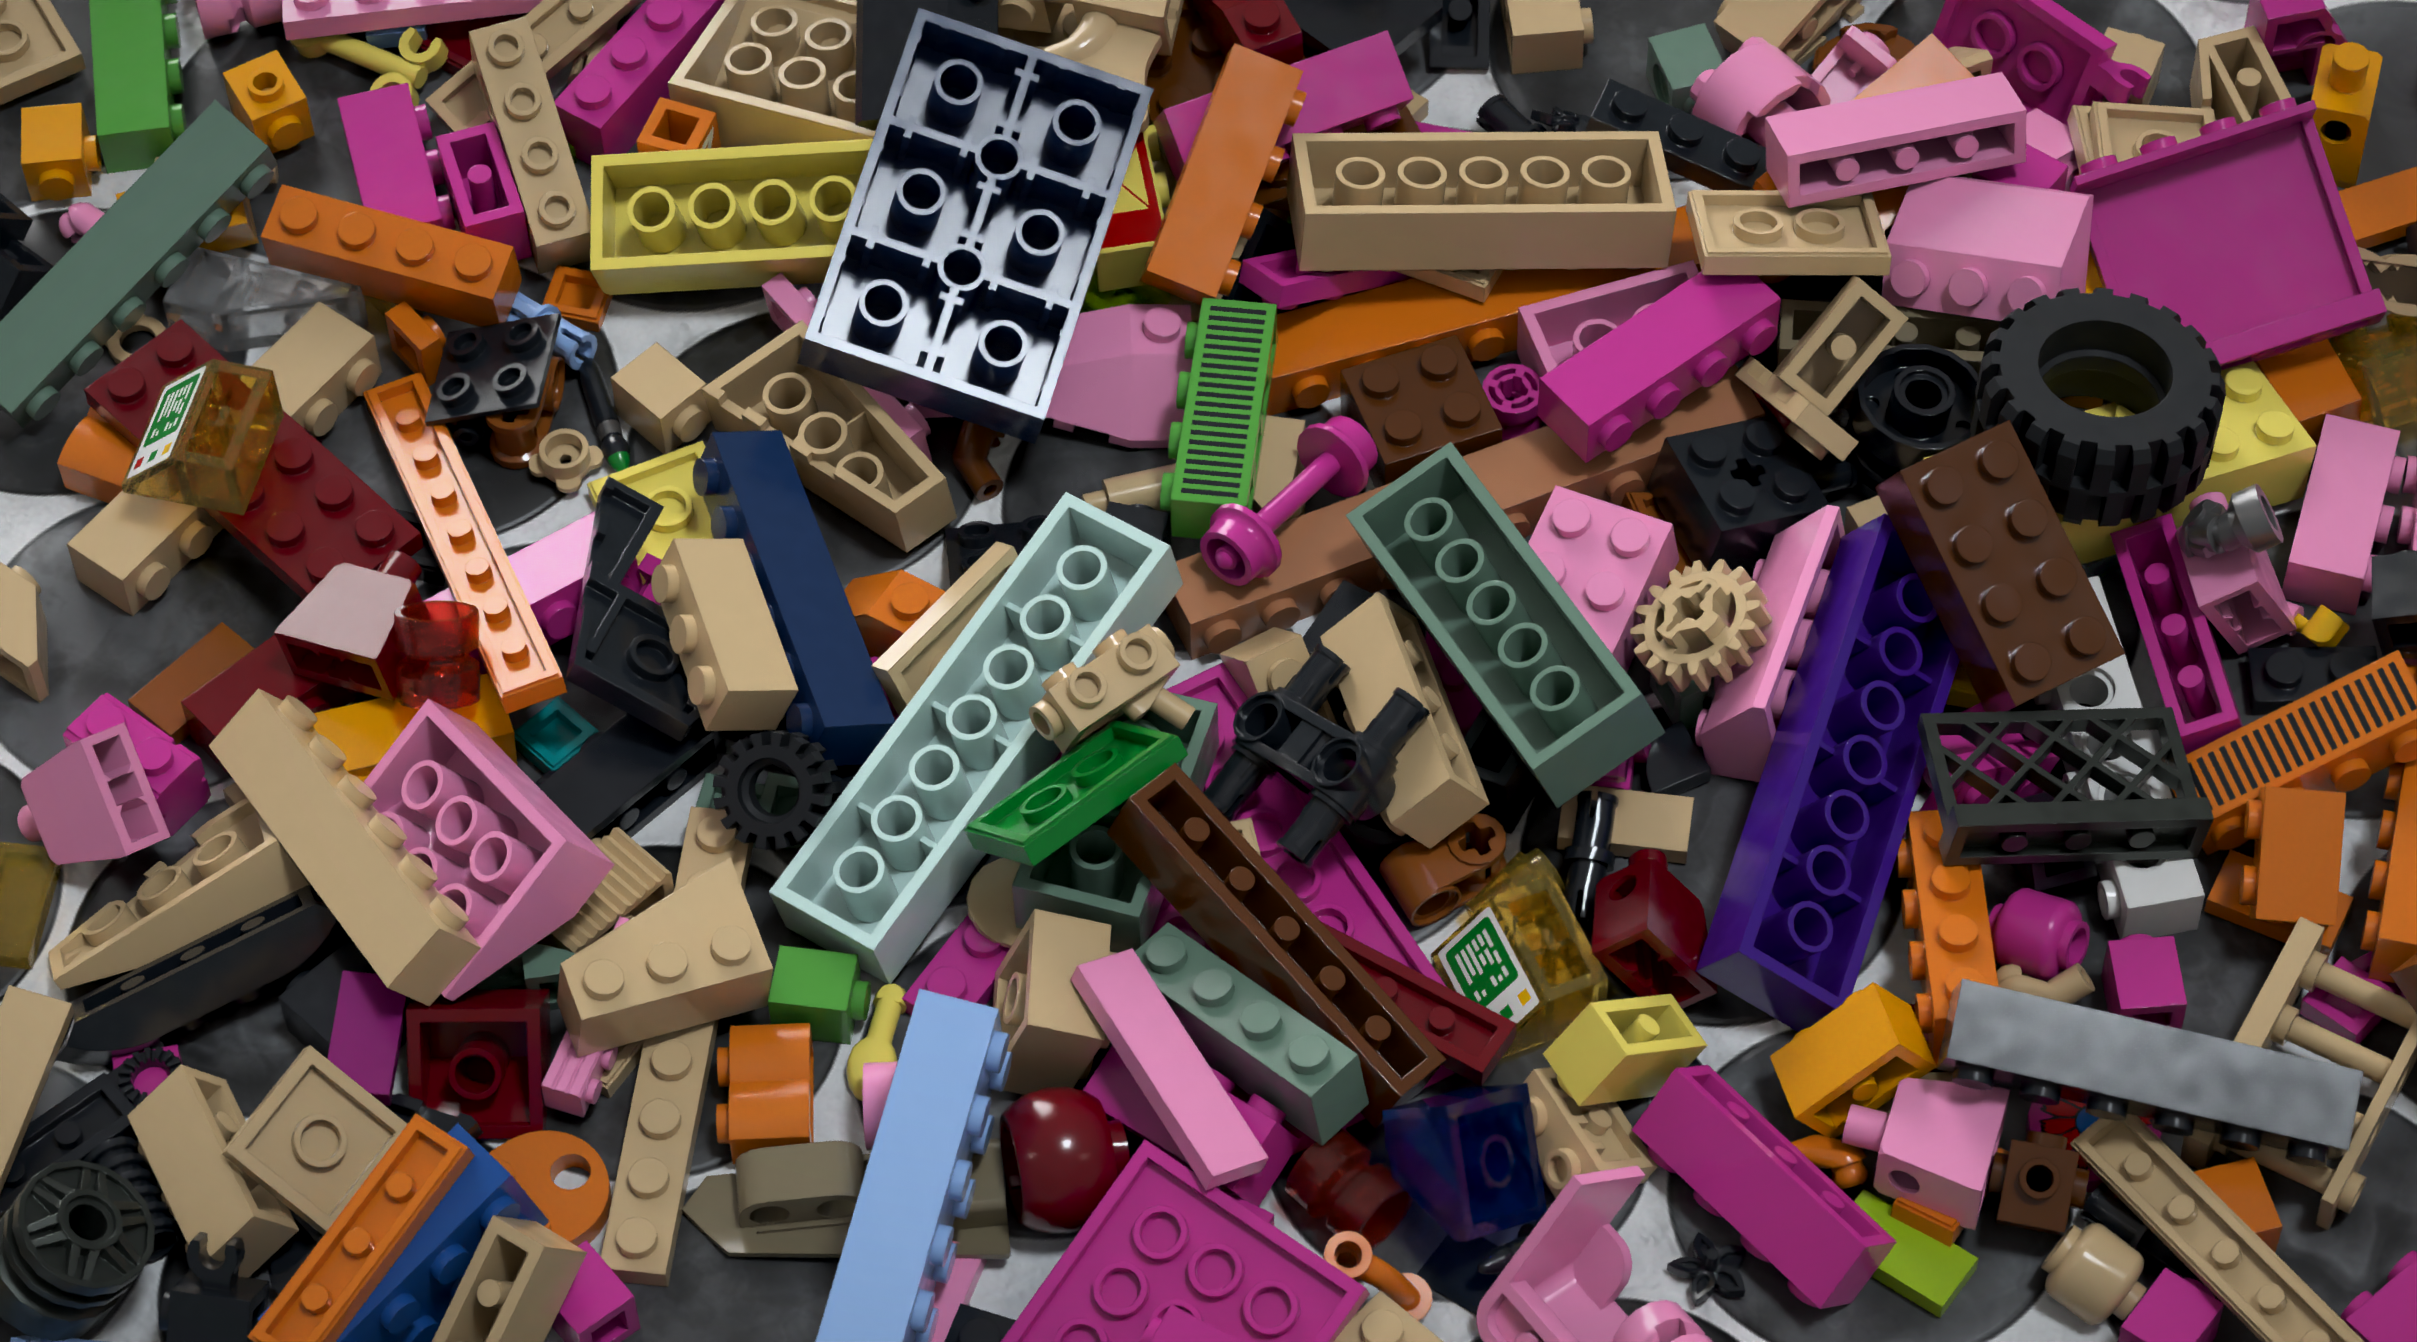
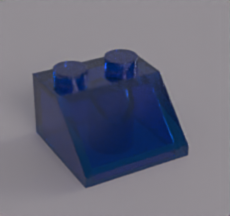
M1528 1083L1466 1087L1382 1110L1385 1126V1145L1389 1153L1392 1178L1456 1242L1470 1241L1537 1220L1539 1216L1547 1211Z

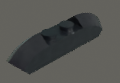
M312 885L300 888L69 1002L72 1003L75 1013L55 1060L77 1065L106 1066L113 1065L112 1057L123 1056L136 1051L141 1052L147 1047L151 1049L166 1047L161 1036L171 1031L174 1034L192 1031L206 1022L209 1018V1012L232 1001L236 1005L250 1002L264 994L269 988L268 983L278 978L284 987L287 988L289 983L299 973L305 970H312L336 950L340 941L347 935V932Z

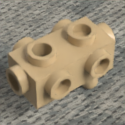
M1149 623L1135 633L1127 634L1124 629H1120L1107 637L1092 651L1096 658L1085 666L1077 668L1074 662H1070L1057 670L1042 683V687L1046 691L1045 695L1039 702L1029 708V716L1036 730L1045 739L1053 740L1063 754L1122 714H1126L1133 722H1136L1150 710L1182 730L1196 709L1163 688L1180 664L1175 658L1173 645L1166 634L1159 628L1152 627Z

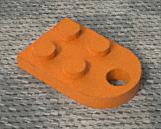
M545 1130L519 1135L488 1152L514 1177L549 1220L544 1227L576 1246L585 1240L591 1243L601 1232L609 1217L612 1192L606 1166L600 1155L588 1143L568 1133ZM578 1167L590 1173L586 1183L575 1189H563L554 1183L556 1176L567 1168Z

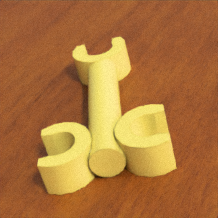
M412 27L404 31L399 39L398 47L402 57L347 34L290 40L296 50L307 58H318L328 52L382 74L374 81L370 91L408 83L413 106L419 105L420 100L416 89L423 87L428 73L437 71L448 58L447 47L437 37L432 41L427 51L416 53L423 39L418 31Z

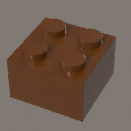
M1457 335L1340 370L1341 416L1349 417L1361 424L1376 444L1378 451L1377 463L1369 471V476L1375 488L1394 482L1449 442L1454 445L1461 456L1502 442L1503 428Z

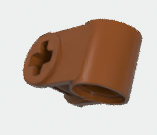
M552 356L539 408L485 416L488 426L492 429L490 453L494 461L501 466L510 469L529 467L530 457L539 453V445L542 439L550 433L555 412L559 410L563 398L565 362L562 357Z
M1476 814L1431 849L1417 840L1402 844L1384 858L1380 864L1379 872L1411 924L1417 927L1427 926L1446 917L1453 910L1484 895L1493 893L1501 887L1506 878L1507 862L1504 857L1506 833L1503 826L1495 818L1486 814ZM1469 832V842L1466 843V833ZM1489 867V876L1485 878V869Z

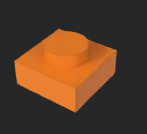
M404 300L384 313L392 350L414 373L421 372L429 387L436 381L446 338L439 325L430 316L426 315L421 318Z

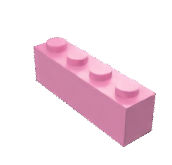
M1998 72L1765 117L1766 170L1787 207L1792 208L2026 162L2027 110L2004 74Z

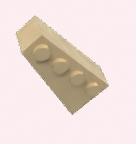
M803 320L702 388L713 425L717 431L781 430L804 487L906 553L957 518L946 477L862 385L797 364L808 329Z

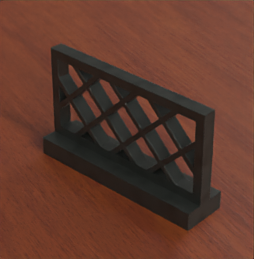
M2172 707L1921 713L1917 728L1943 827V833L1938 846L1944 866L2197 858L2214 820L2208 797L2198 798ZM2131 730H2158L2163 747L2154 756L2126 736ZM2068 732H2086L2103 743V745L2090 757L2063 738ZM2022 733L2039 744L2040 747L2028 759L2000 740L2005 734ZM1939 735H1960L1977 748L1966 760H1963L1942 746ZM2112 751H2115L2142 769L2131 783L2102 765V762ZM2050 752L2079 770L2068 784L2038 766ZM1987 754L2016 772L2004 786L1975 768ZM2153 776L2175 790L2177 798L2154 799L2140 788ZM2088 778H2091L2118 797L2115 800L2092 801L2077 790ZM2027 779L2053 796L2054 800L2052 802H2027L2014 792ZM1964 781L1990 798L1991 801L1988 804H1957L1954 790Z

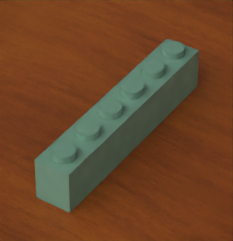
M216 99L0 321V408L22 428L32 419L39 421L47 416L60 400L61 394L59 391L75 374L83 376L88 373L101 359L104 352L102 346L118 330L124 332L135 325L146 310L145 302L161 285L166 288L175 283L189 265L187 258L203 241L211 243L216 240L230 224L232 219L230 213L246 197L253 199L261 194L271 182L274 176L272 170L278 163L270 148Z

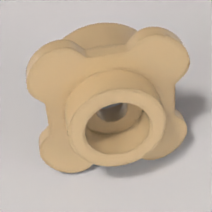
M568 428L557 429L542 439L539 445V453L532 455L529 459V469L535 477L545 476L555 482L560 492L572 493L581 488V480L590 470L597 469L603 464V453L599 447L589 446L587 439L582 433ZM567 460H570V461H571V462L565 463V464H562V463H561V462L567 461Z

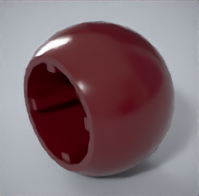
M1050 1087L1025 1094L1011 1103L1000 1116L999 1136L1004 1175L1011 1205L1018 1222L1031 1230L1048 1234L1080 1231L1130 1161L1128 1143L1121 1121L1119 1119L1107 1121L1104 1108L1097 1097L1086 1091L1069 1087Z

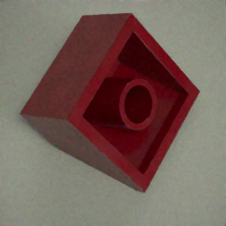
M549 989L469 990L454 1001L440 994L430 1007L416 1000H411L406 1008L410 1097L423 1100L427 1108L458 1117L461 1112L472 1116L483 1131V1134L477 1139H512L525 1133L546 1130L547 1106L544 1104L541 1084L551 1065Z

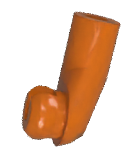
M1819 1134L1791 1142L1819 1169H1830L1831 1179L1839 1188L1845 1189L1862 1184L1868 1178V1171L1862 1160L1867 1156L1860 1147L1844 1144L1841 1139Z

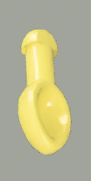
M886 984L878 989L873 1000L875 1011L867 1036L852 1048L847 1061L846 1076L849 1088L856 1099L862 1102L864 1063L897 1062L896 1051L892 1041L900 1014H904L907 1008L905 1002L901 999L906 991L897 984Z

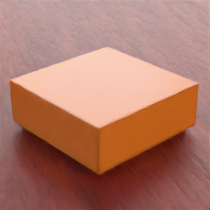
M557 265L542 305L551 304L556 306L561 312L562 318L580 329L600 332L613 295L603 293L591 271Z

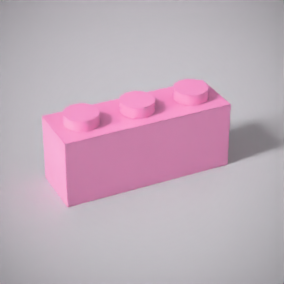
M2326 414L2282 591L2285 599L2317 607L2322 604L2330 610L2356 615L2361 591L2372 593V556H2377L2371 554L2373 542L2386 544L2395 507L2383 505L2385 493L2398 495L2407 458L2395 455L2400 430Z

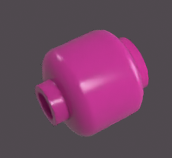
M2021 888L2012 893L2004 904H1997L1989 915L1994 957L2000 967L2015 964L2021 967L2022 973L2028 974L2029 977L2048 981L2074 964L2079 963L2081 965L2089 945L2090 929L2088 923L2082 920V914L2077 904L2073 901L2029 888Z

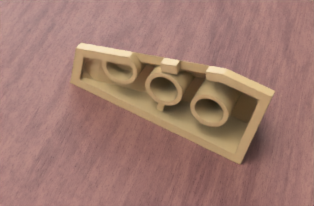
M246 797L207 821L190 836L197 846L174 865L167 867L164 862L159 861L143 875L147 880L140 886L137 895L129 902L125 903L123 900H116L107 903L51 949L48 955L53 980L60 990L138 969L311 884Z

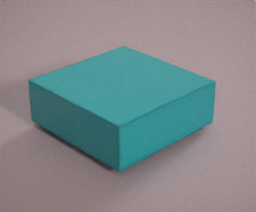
M558 696L514 731L516 750L545 774L552 770L557 771L579 753L589 737L599 731Z

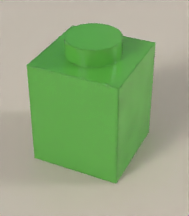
M780 945L768 998L771 1024L810 1023L812 1040L851 1045L856 1020L866 1021L871 999L870 981H861L858 954Z

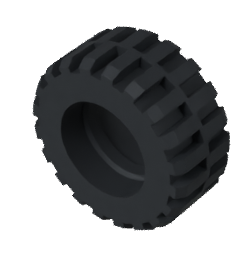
M2079 288L2065 289L2059 291L2056 294V298L2049 299L2045 294L2024 304L2023 310L2017 308L1999 323V328L1990 334L1985 345L1970 415L1972 419L1971 437L2010 420L2054 511L2062 514L2063 521L2081 525L2082 519L2098 521V527L2117 526L2120 524L2121 519L2130 518L2133 524L2155 517L2157 509L2165 513L2182 503L2185 496L2197 489L2204 478L2206 468L2209 467L2226 396L2225 381L2220 375L2222 368L2212 349L2205 348L2206 341L2192 325L2184 327L2180 324L2181 318L2179 314L2166 306L2159 310L2148 305V298L2133 293L2130 294L2129 298L2113 295V289L2095 288L2093 293H2080ZM2070 396L2096 397L2121 405L2135 415L2124 417L2094 415L2078 410L2059 398Z

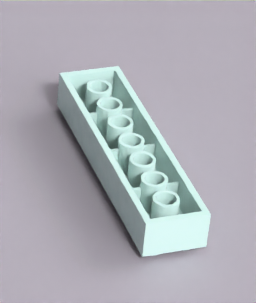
M1065 492L770 889L769 894L785 926L828 951L858 954L860 969L887 984H891L986 855V852L973 848L964 832V829L967 828L966 826L1051 766L1061 752L1053 740L1049 741L1040 735L1029 716V708L1039 702L1046 693L1042 683L1070 662H1074L1077 668L1094 660L1096 658L1092 653L1094 648L1116 631L1124 629L1127 634H1131L1148 623L1153 626L1183 585L1171 546Z

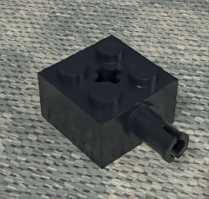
M1773 414L1666 437L1647 488L1654 496V500L1667 522L1673 524L1674 533L1692 564L1694 561L1700 560L1707 571H1711L1718 559L1725 560L1732 571L1739 566L1745 570L1755 568L1759 559L1767 558L1776 534L1824 506L1830 505L1823 493L1855 488L1858 482V467L1855 459L1842 462L1833 454L1825 455L1821 461L1817 457L1803 460ZM1850 452V454L1845 458V460L1850 459V457H1851V452Z

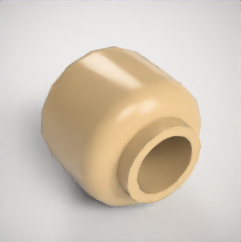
M2100 1223L2089 1224L2082 1230L2073 1224L2041 1265V1268L2049 1273L2045 1283L2047 1293L2089 1325H2098L2104 1322L2112 1313L2123 1321L2147 1290L2144 1285L2137 1281L2144 1267L2143 1256Z

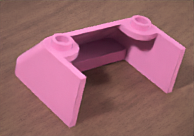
M1638 1166L1572 1176L1480 1301L1476 1322L1483 1342H1613L1617 1330L1622 1322L1628 1318V1315L1615 1302V1299L1630 1279L1632 1258L1626 1242L1610 1225V1222L1645 1177V1173Z

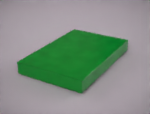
M1114 720L969 823L964 832L975 850L1034 867L1123 803L1171 765L1177 764L1188 756V753L1178 735Z

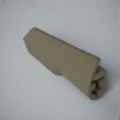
M1000 1137L990 1138L985 1155L973 1154L971 1179L976 1180L972 1204L967 1218L955 1217L953 1223V1241L959 1242L955 1243L957 1244L956 1258L1007 1259L1011 1256ZM823 1141L753 1149L741 1154L736 1159V1173L706 1176L682 1208V1213L729 1257L840 1258L871 1153L863 1154L858 1145L846 1141Z

